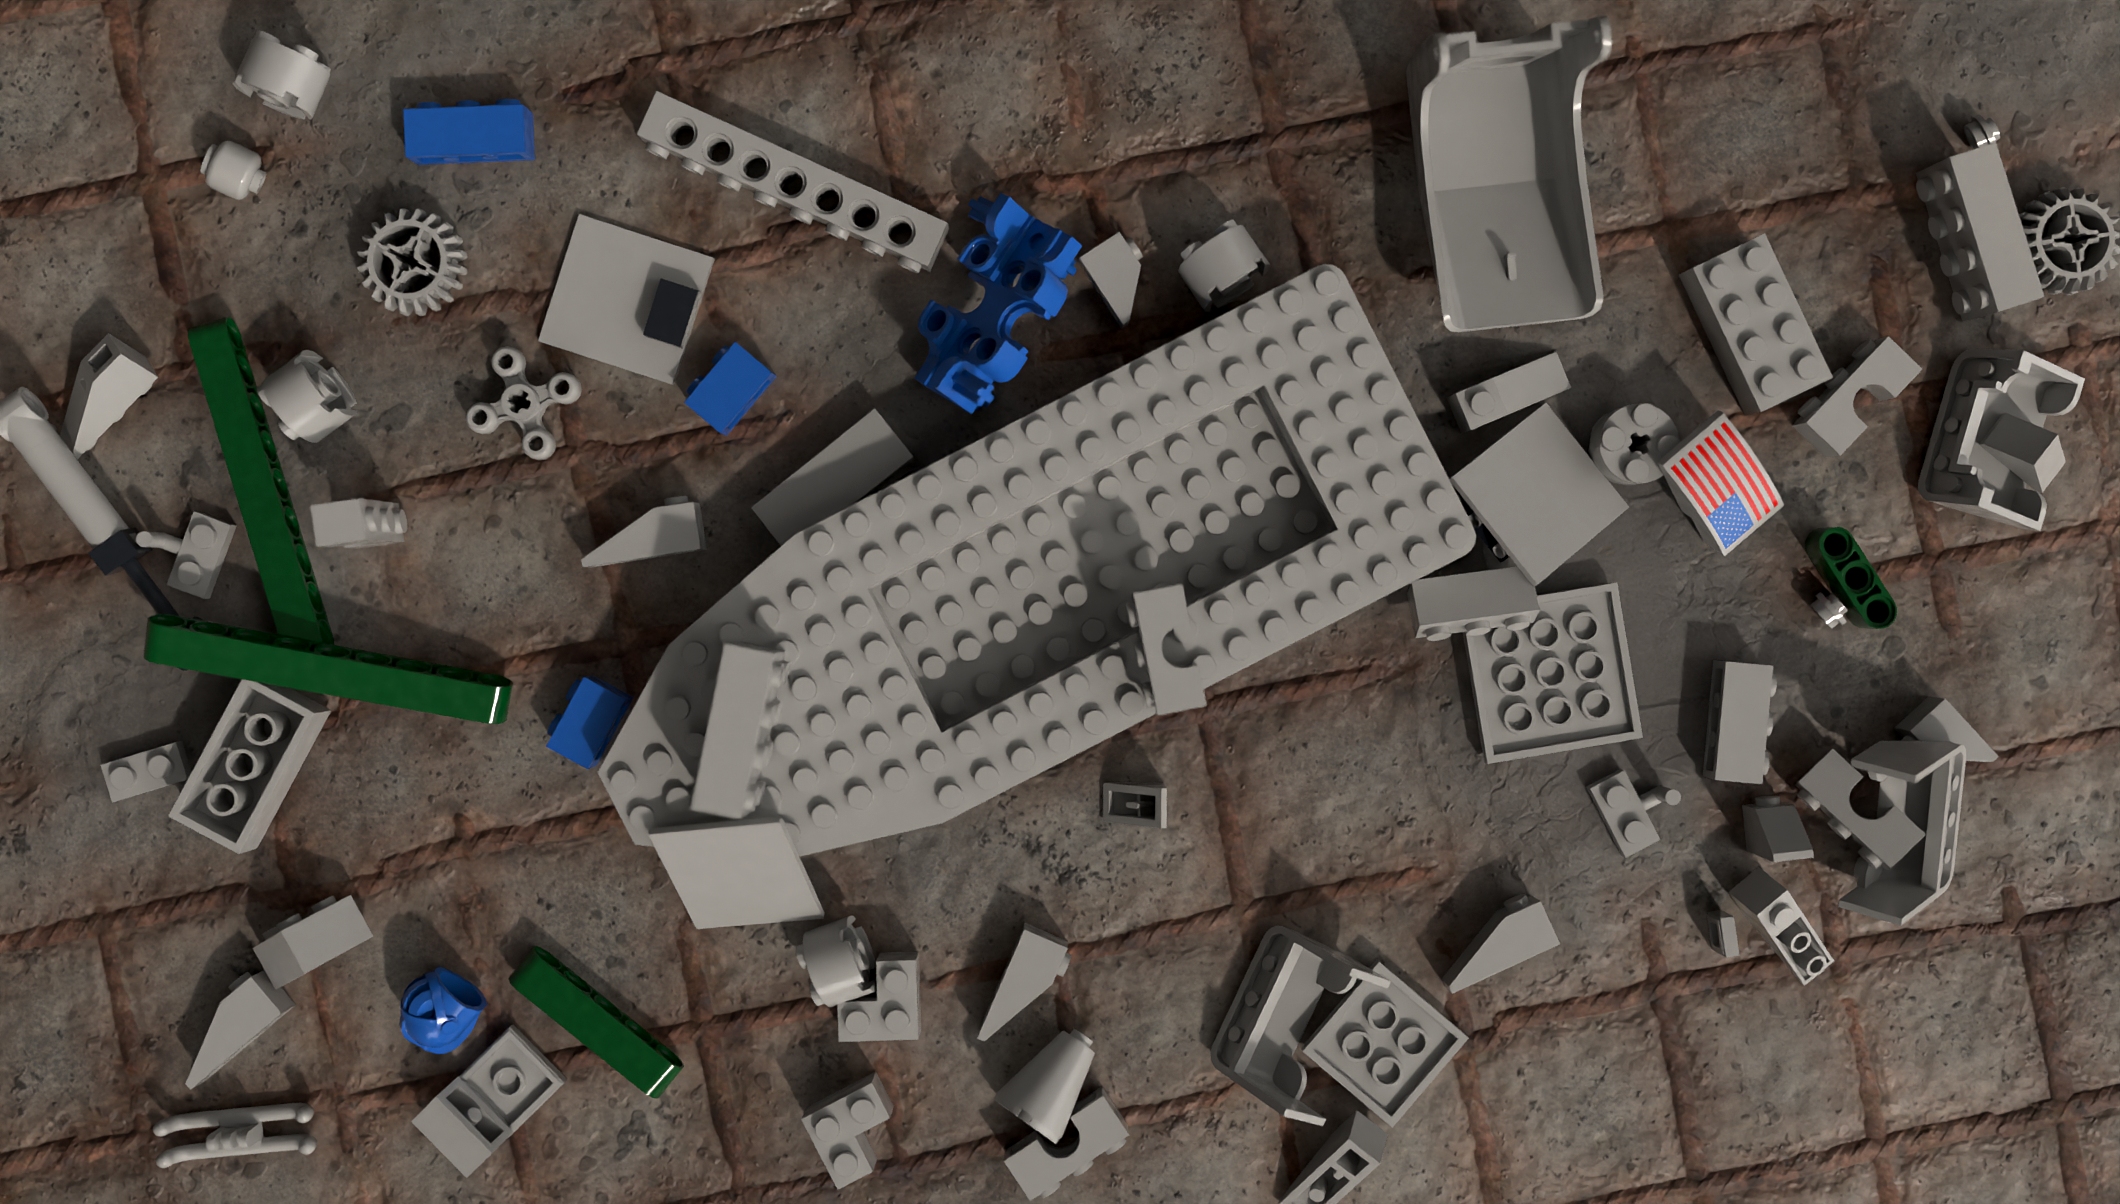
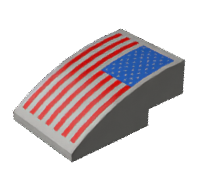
M1717 410L1657 462L1681 511L1693 519L1703 542L1723 556H1726L1784 506L1777 489L1759 459L1735 426L1720 410Z

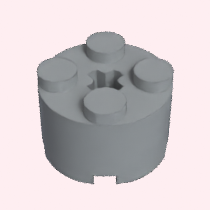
M258 30L249 43L233 85L250 98L253 91L257 92V95L264 100L262 104L299 119H305L307 116L311 120L329 81L331 69L317 61L318 54L297 44L294 45L293 49L281 45V41L273 35Z
M1233 219L1218 227L1214 232L1215 237L1205 244L1197 241L1181 253L1184 261L1180 264L1178 273L1205 312H1210L1211 303H1214L1218 309L1245 293L1254 285L1250 278L1258 271L1263 277L1271 267L1244 226L1237 225Z
M303 350L265 378L263 384L257 387V393L263 402L272 407L280 418L278 421L279 427L287 437L292 440L301 437L306 441L317 443L357 414V410L351 409L357 402L352 390L334 367L326 371L318 363L323 358L310 350Z
M1649 403L1627 405L1609 411L1597 420L1590 433L1588 456L1610 482L1621 485L1651 482L1663 476L1657 462L1680 443L1678 431L1672 419L1661 409ZM1632 438H1635L1638 443L1635 447L1637 451L1631 452L1628 448L1633 443Z
M852 915L806 931L803 935V944L796 946V956L800 966L803 969H808L812 981L809 986L810 993L817 1006L825 1004L828 1007H833L877 991V979L871 980L870 970L876 968L873 950L862 926L857 928L852 926V923L856 920Z

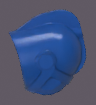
M437 967L434 971L416 978L404 991L400 1004L401 1016L399 1022L403 1036L425 1051L436 1054L453 1051L473 1030L479 1014L487 1005L486 998L475 985L462 976L445 968Z

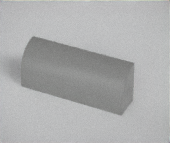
M873 409L751 508L782 546L793 535L900 481L919 466L920 463L879 412Z

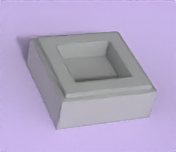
M1722 910L1708 912L1707 921L1712 950L1724 957L1739 956L1734 916Z

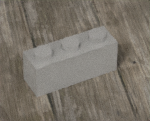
M1518 567L1419 579L1410 583L1407 592L1415 638L1427 637L1429 641L1443 640L1450 637L1452 633L1466 632L1469 636H1477L1489 632L1490 628L1505 626L1507 630H1521L1529 627L1530 623H1534L1540 611L1536 589Z
M1713 660L1703 777L1720 781L1763 783V775H1766L1769 769V755L1765 752L1766 740L1773 729V716L1769 713L1770 697L1774 696L1777 687V678L1773 673L1772 665Z

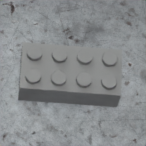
M1996 142L1951 156L1916 173L1918 179L1916 183L1917 193L1920 199L1925 202L1930 217L1928 220L1929 231L1932 237L1937 239L1940 248L1941 269L1949 277L1952 286V304L1956 312L1961 315L1963 322L2045 297Z
M1762 234L1679 274L1680 280L1745 416L1767 410L1833 378L1766 234Z
M739 641L724 643L691 810L741 820L751 811H754L755 806H760L765 788V782L759 781L760 772L764 765H769L773 749V742L767 741L769 728L772 725H777L781 710V701L775 700L777 689L780 685H785L789 671V661L783 660L785 651Z
M242 679L168 816L237 854L258 848L331 710L291 688Z

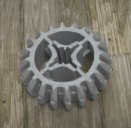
M2062 187L2054 190V192L2048 191L2040 194L2037 200L2030 201L2024 206L2026 212L2019 214L2042 289L2047 287L2048 294L2056 295L2063 292V294L2072 295L2078 293L2079 290H2090L2095 286V283L2102 282L2108 277L2106 271L2114 269L2118 265L2112 256L2120 254V246L2115 244V239L2120 238V231H2114L2113 224H2116L2120 217H2109L2107 215L2111 204L2103 203L2097 205L2099 194L2091 193L2085 196L2084 188H2076L2069 191L2068 188ZM2051 216L2052 222L2048 223V233L2042 238L2044 225ZM2058 239H2062V240L2077 241V242H2076V243H2073V244H2070V243H2065V242H2054V241H2055V240H2058ZM2089 245L2087 258L2081 266L2080 262L2084 261V250Z
M405 208L400 209L398 219L391 213L384 214L385 226L377 222L371 223L376 234L374 237L369 235L362 236V240L370 245L368 250L361 249L357 251L358 256L367 259V263L361 264L357 269L358 272L369 275L362 284L367 289H374L371 295L373 300L377 302L384 301L386 309L394 311L398 308L400 314L409 316L413 309L417 315L425 316L427 305L436 312L441 310L440 298L449 303L454 301L453 295L448 291L451 287L458 290L463 288V284L455 279L457 274L466 275L468 273L467 268L458 265L459 261L465 260L468 256L463 250H455L463 243V240L458 235H451L454 230L451 224L448 222L441 224L440 216L432 213L427 217L426 211L419 208L415 209L413 215ZM418 232L416 237L411 236L407 244L398 247L393 245L400 237ZM434 240L440 251L439 269L434 266L431 259L434 247L431 245ZM400 255L408 258L414 257L418 260L419 264L426 267V270L418 267L412 268L407 264V261L400 258ZM387 256L392 260L394 264V270L391 278L394 279L392 284L390 283L386 273ZM423 278L433 279L424 289L407 293L409 288H414L419 280Z

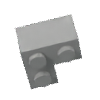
M333 895L312 906L314 914L302 920L298 913L262 934L265 941L254 947L253 950L275 990L373 937L351 895L338 902Z
M919 951L880 953L876 960L877 992L837 1004L839 1042L919 1039L921 1032Z
M877 1072L808 1106L801 1118L837 1190L872 1173L877 1157L864 1131L888 1120L894 1107Z

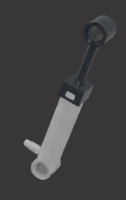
M19 387L0 400V435L7 441L12 442L93 549L88 554L103 574L107 576L125 570L157 614L180 616L138 561L153 549L151 547H141L137 544L136 536L140 532L136 527L129 528L57 433L56 426L47 420L49 415L43 403L25 387ZM194 616V617L192 618V619L203 620V619H201V618H199V617H196V616ZM179 668V669L182 670V671H187V670H188V669Z

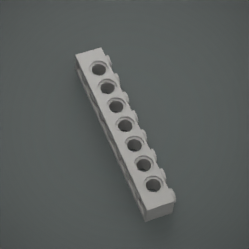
M656 91L637 133L639 138L646 143L645 150L665 160H667L669 154L683 160L681 163L683 168L697 175L703 176L704 171H708L719 176L717 183L730 190L739 192L741 187L755 193L753 196L754 200L771 208H775L777 203L791 209L790 216L811 225L813 219L827 225L825 229L827 233L841 240L847 241L849 236L863 242L861 248L879 257H883L885 252L899 258L898 265L915 273H919L921 268L929 272L931 271L949 231L948 223L658 91ZM681 130H694V137L689 144L684 146L676 144V137ZM720 145L729 146L730 154L726 160L722 162L712 160V152L716 147ZM756 161L765 162L767 169L763 176L759 178L748 177V168L752 163ZM797 177L803 180L802 189L797 194L788 195L784 193L783 187L788 179ZM832 193L839 196V204L834 210L823 211L819 208L820 199L824 195ZM862 210H871L876 214L874 223L866 228L858 227L855 224L856 215ZM898 226H906L912 230L911 238L904 244H896L891 241V233Z

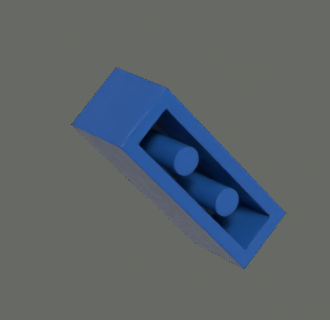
M499 99L496 100V105L481 106L480 102L464 100L456 102V107H441L439 103L421 102L416 104L417 108L403 109L405 157L417 165L535 160L533 113L526 106L520 104L519 100Z

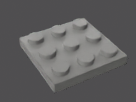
M1376 959L1369 968L1390 980L1389 987L1385 988L1359 979L1304 1043L1301 1050L1393 1128L1469 1037Z

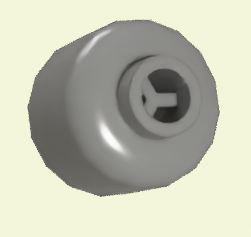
M229 140L220 143L219 146L212 144L204 157L200 173L205 175L208 187L236 200L244 199L250 191L258 194L267 175V172L260 170L262 162L258 153Z

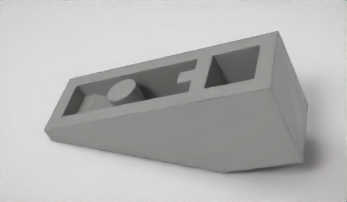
M1554 352L1447 397V400L1462 434L1570 389L1571 385L1557 352Z
M688 496L664 499L665 506L651 509L582 558V567L591 568L707 550L700 503L689 502Z
M1526 894L1516 895L1504 902L1505 907L1493 914L1443 976L1442 982L1444 986L1453 994L1560 945L1540 900L1532 895L1527 897Z
M1024 923L978 1029L977 1039L986 1041L1053 984L1056 975L1064 976L1072 957L1071 954L1066 953L1068 941Z
M265 970L253 976L246 972L229 985L228 988L232 993L220 1002L185 1083L190 1090L209 1079L296 1006L281 987L275 990Z
M1356 1110L1331 1134L1280 1198L1278 1204H1337L1381 1164L1388 1134Z

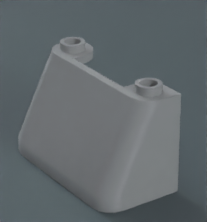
M1970 349L1961 353L1955 359L1949 374L1919 477V494L1923 499L1945 507L2021 529L2041 531L2047 509L2044 496L2036 491L2025 489L2027 483L1979 444L2004 413L2043 428L2047 415L2059 416L2070 412L2080 398L2085 378L2024 350Z

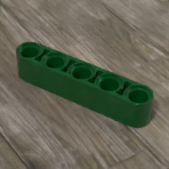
M533 946L509 976L510 984L519 993L648 1096L656 1099L659 1098L684 1068L683 1062L674 1052L545 949Z

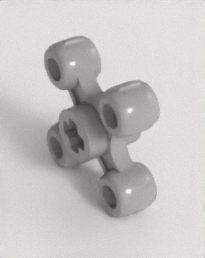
M501 347L492 355L491 363L494 371L503 378L506 390L502 394L501 400L496 403L479 402L470 406L465 416L466 423L476 433L490 434L501 423L510 420L515 421L523 431L522 449L525 454L537 460L547 459L555 452L556 440L545 429L542 416L546 408L551 404L561 403L566 405L577 401L582 392L581 383L574 375L561 372L553 375L546 384L533 386L525 377L526 359L523 353L514 347ZM512 356L513 364L510 368L506 369L505 360ZM568 382L569 391L562 395L560 392L561 385ZM520 397L531 401L528 410L517 406ZM483 412H486L487 421L481 425L479 417ZM538 438H542L543 447L537 451L535 449V441Z

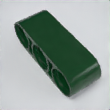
M1826 527L1813 530L1805 540L1806 553L1831 593L1848 610L1845 615L1849 621L1859 628L1884 629L1889 627L1897 616L1896 604L1852 534L1842 527ZM1828 535L1835 542V549L1830 555L1824 549V540ZM1850 568L1856 575V582L1851 588L1845 581L1846 572ZM1871 601L1877 607L1876 617L1872 621L1866 614L1867 606Z

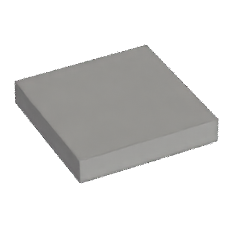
M513 1024L459 1076L513 1133L568 1080Z

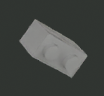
M459 1076L411 1121L466 1178L513 1133Z

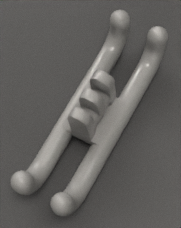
M288 1103L192 1112L164 1118L153 1126V1132L156 1136L162 1137L183 1129L220 1126V1128L207 1136L206 1143L178 1146L160 1153L156 1158V1164L160 1168H167L175 1163L187 1160L299 1150V1152L305 1155L311 1154L318 1143L314 1136L310 1134H291L263 1137L262 1122L296 1119L299 1123H306L312 1119L314 1108L307 1103Z

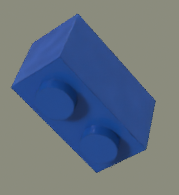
M736 342L731 347L725 345L719 350L712 360V363L715 365L706 377L700 375L691 383L686 391L689 397L684 402L719 433L725 436L732 431L777 377Z
M594 675L585 676L582 681L579 679L575 680L566 695V700L570 702L563 715H556L547 730V735L551 736L546 747L586 769L597 766L634 697Z

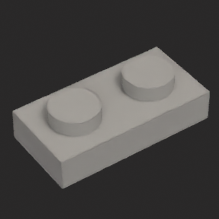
M183 741L174 742L101 765L112 803L186 781L192 773Z

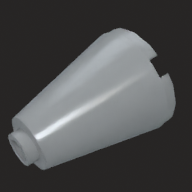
M1073 1029L1070 1034L1061 1031L1002 1086L993 1099L1050 1141L1057 1144L1063 1137L1095 1055L1089 1048L1093 1041L1076 1029Z

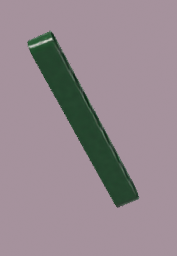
M230 316L188 329L189 344L279 635L335 645L262 401L257 393V385L239 328Z
M156 614L148 617L143 657L152 663L487 724H501L507 721L513 681L504 676L176 615Z

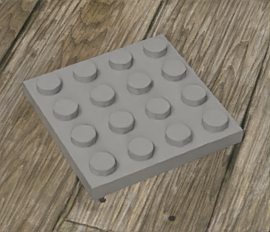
M1617 582L1537 595L1540 611L1534 623H1530L1529 627L1521 630L1511 631L1507 630L1505 626L1490 628L1489 632L1477 636H1469L1466 632H1463L1484 763L1491 764L1643 738Z

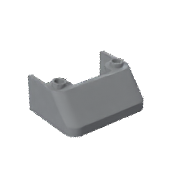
M1879 741L1852 758L1851 767L1867 770L1870 779L1880 781L1877 819L1889 808L1896 806L1926 836L1891 869L1885 870L1881 865L1875 869L1860 856L1854 868V877L1858 879L1857 887L1839 899L1838 907L1902 926L1948 889L1955 867L1966 765V748L1964 745L1948 741Z
M1274 926L1265 933L1211 1048L1212 1064L1218 1071L1282 1116L1323 1126L1326 1119L1299 1101L1306 1087L1307 1074L1304 1067L1292 1058L1324 988L1336 994H1343L1353 987L1357 978L1385 988L1389 987L1391 981L1355 959L1301 933L1283 926Z

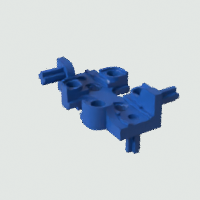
M1000 193L995 202L981 196L978 200L972 198L969 201L968 206L972 208L968 214L969 217L985 224L989 235L982 234L971 239L957 258V260L971 270L968 276L980 286H984L985 293L981 304L975 310L963 313L949 305L945 308L930 299L918 321L919 332L928 340L929 353L925 363L914 379L970 414L974 410L979 411L982 405L987 408L993 400L994 396L990 394L994 388L992 385L993 381L999 383L1008 382L1020 371L1028 359L1025 356L1028 350L1017 341L1012 340L1011 328L1018 317L1024 313L1032 312L1047 320L1051 316L1055 317L1067 297V287L1061 279H1065L1068 274L1073 276L1076 273L1077 269L1074 267L1076 260L1074 258L1082 247L1072 236L1029 215L1013 199L1003 193ZM1021 273L1017 284L1013 287L1015 278ZM977 339H979V340L975 343V345L973 346L972 350H971L970 353H969V350H970L971 345L974 343V341H976Z

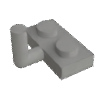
M194 511L184 539L164 532L142 531L137 534L136 542L141 547L161 548L178 554L167 585L203 599H210L237 525L202 512Z
M1622 769L1586 786L1621 856L1625 858L1660 841L1646 810L1661 802L1677 805L1681 800V795L1677 790L1665 786H1657L1638 796L1625 770Z

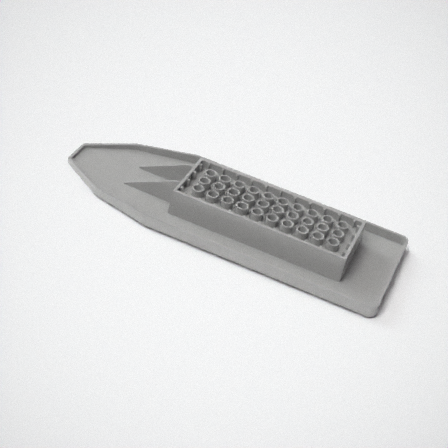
M1320 265L793 535L668 645L601 765L598 775L635 845L654 847L648 836L650 828L740 820L691 810L724 643L739 641L785 651L783 660L789 661L786 683L778 687L775 699L776 701H781L779 719L776 726L772 725L769 728L767 741L773 742L771 759L768 766H763L759 781L765 782L762 802L760 806H755L754 811H751L741 820L781 816L799 857L941 824L1156 714L1155 706L1149 708L1146 706L1142 684L1150 682L1147 666L1139 668L1134 643L1141 642L1139 627L1130 626L1126 603L1133 602L1132 593L1176 584L1183 585L1190 625L1170 630L1163 638L1162 653L1166 661L1174 666L1199 665L1203 689L1466 555L1475 544L1476 533L1346 276L1334 265Z

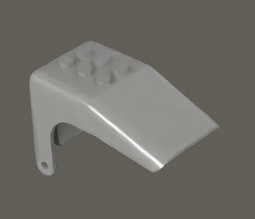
M1598 15L1588 20L1551 23L1526 36L1485 43H1477L1476 32L1447 35L1444 32L1434 33L1428 37L1407 63L1406 79L1418 191L1444 325L1449 331L1466 332L1577 320L1593 316L1601 309L1603 289L1586 175L1581 126V99L1588 71L1608 58L1610 54L1611 28L1606 15Z

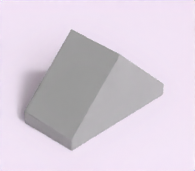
M2004 413L1999 417L1979 444L2038 493L2044 492L2066 463L2058 434L2008 413Z
M1164 782L1103 783V822L1160 829L1167 828V787Z

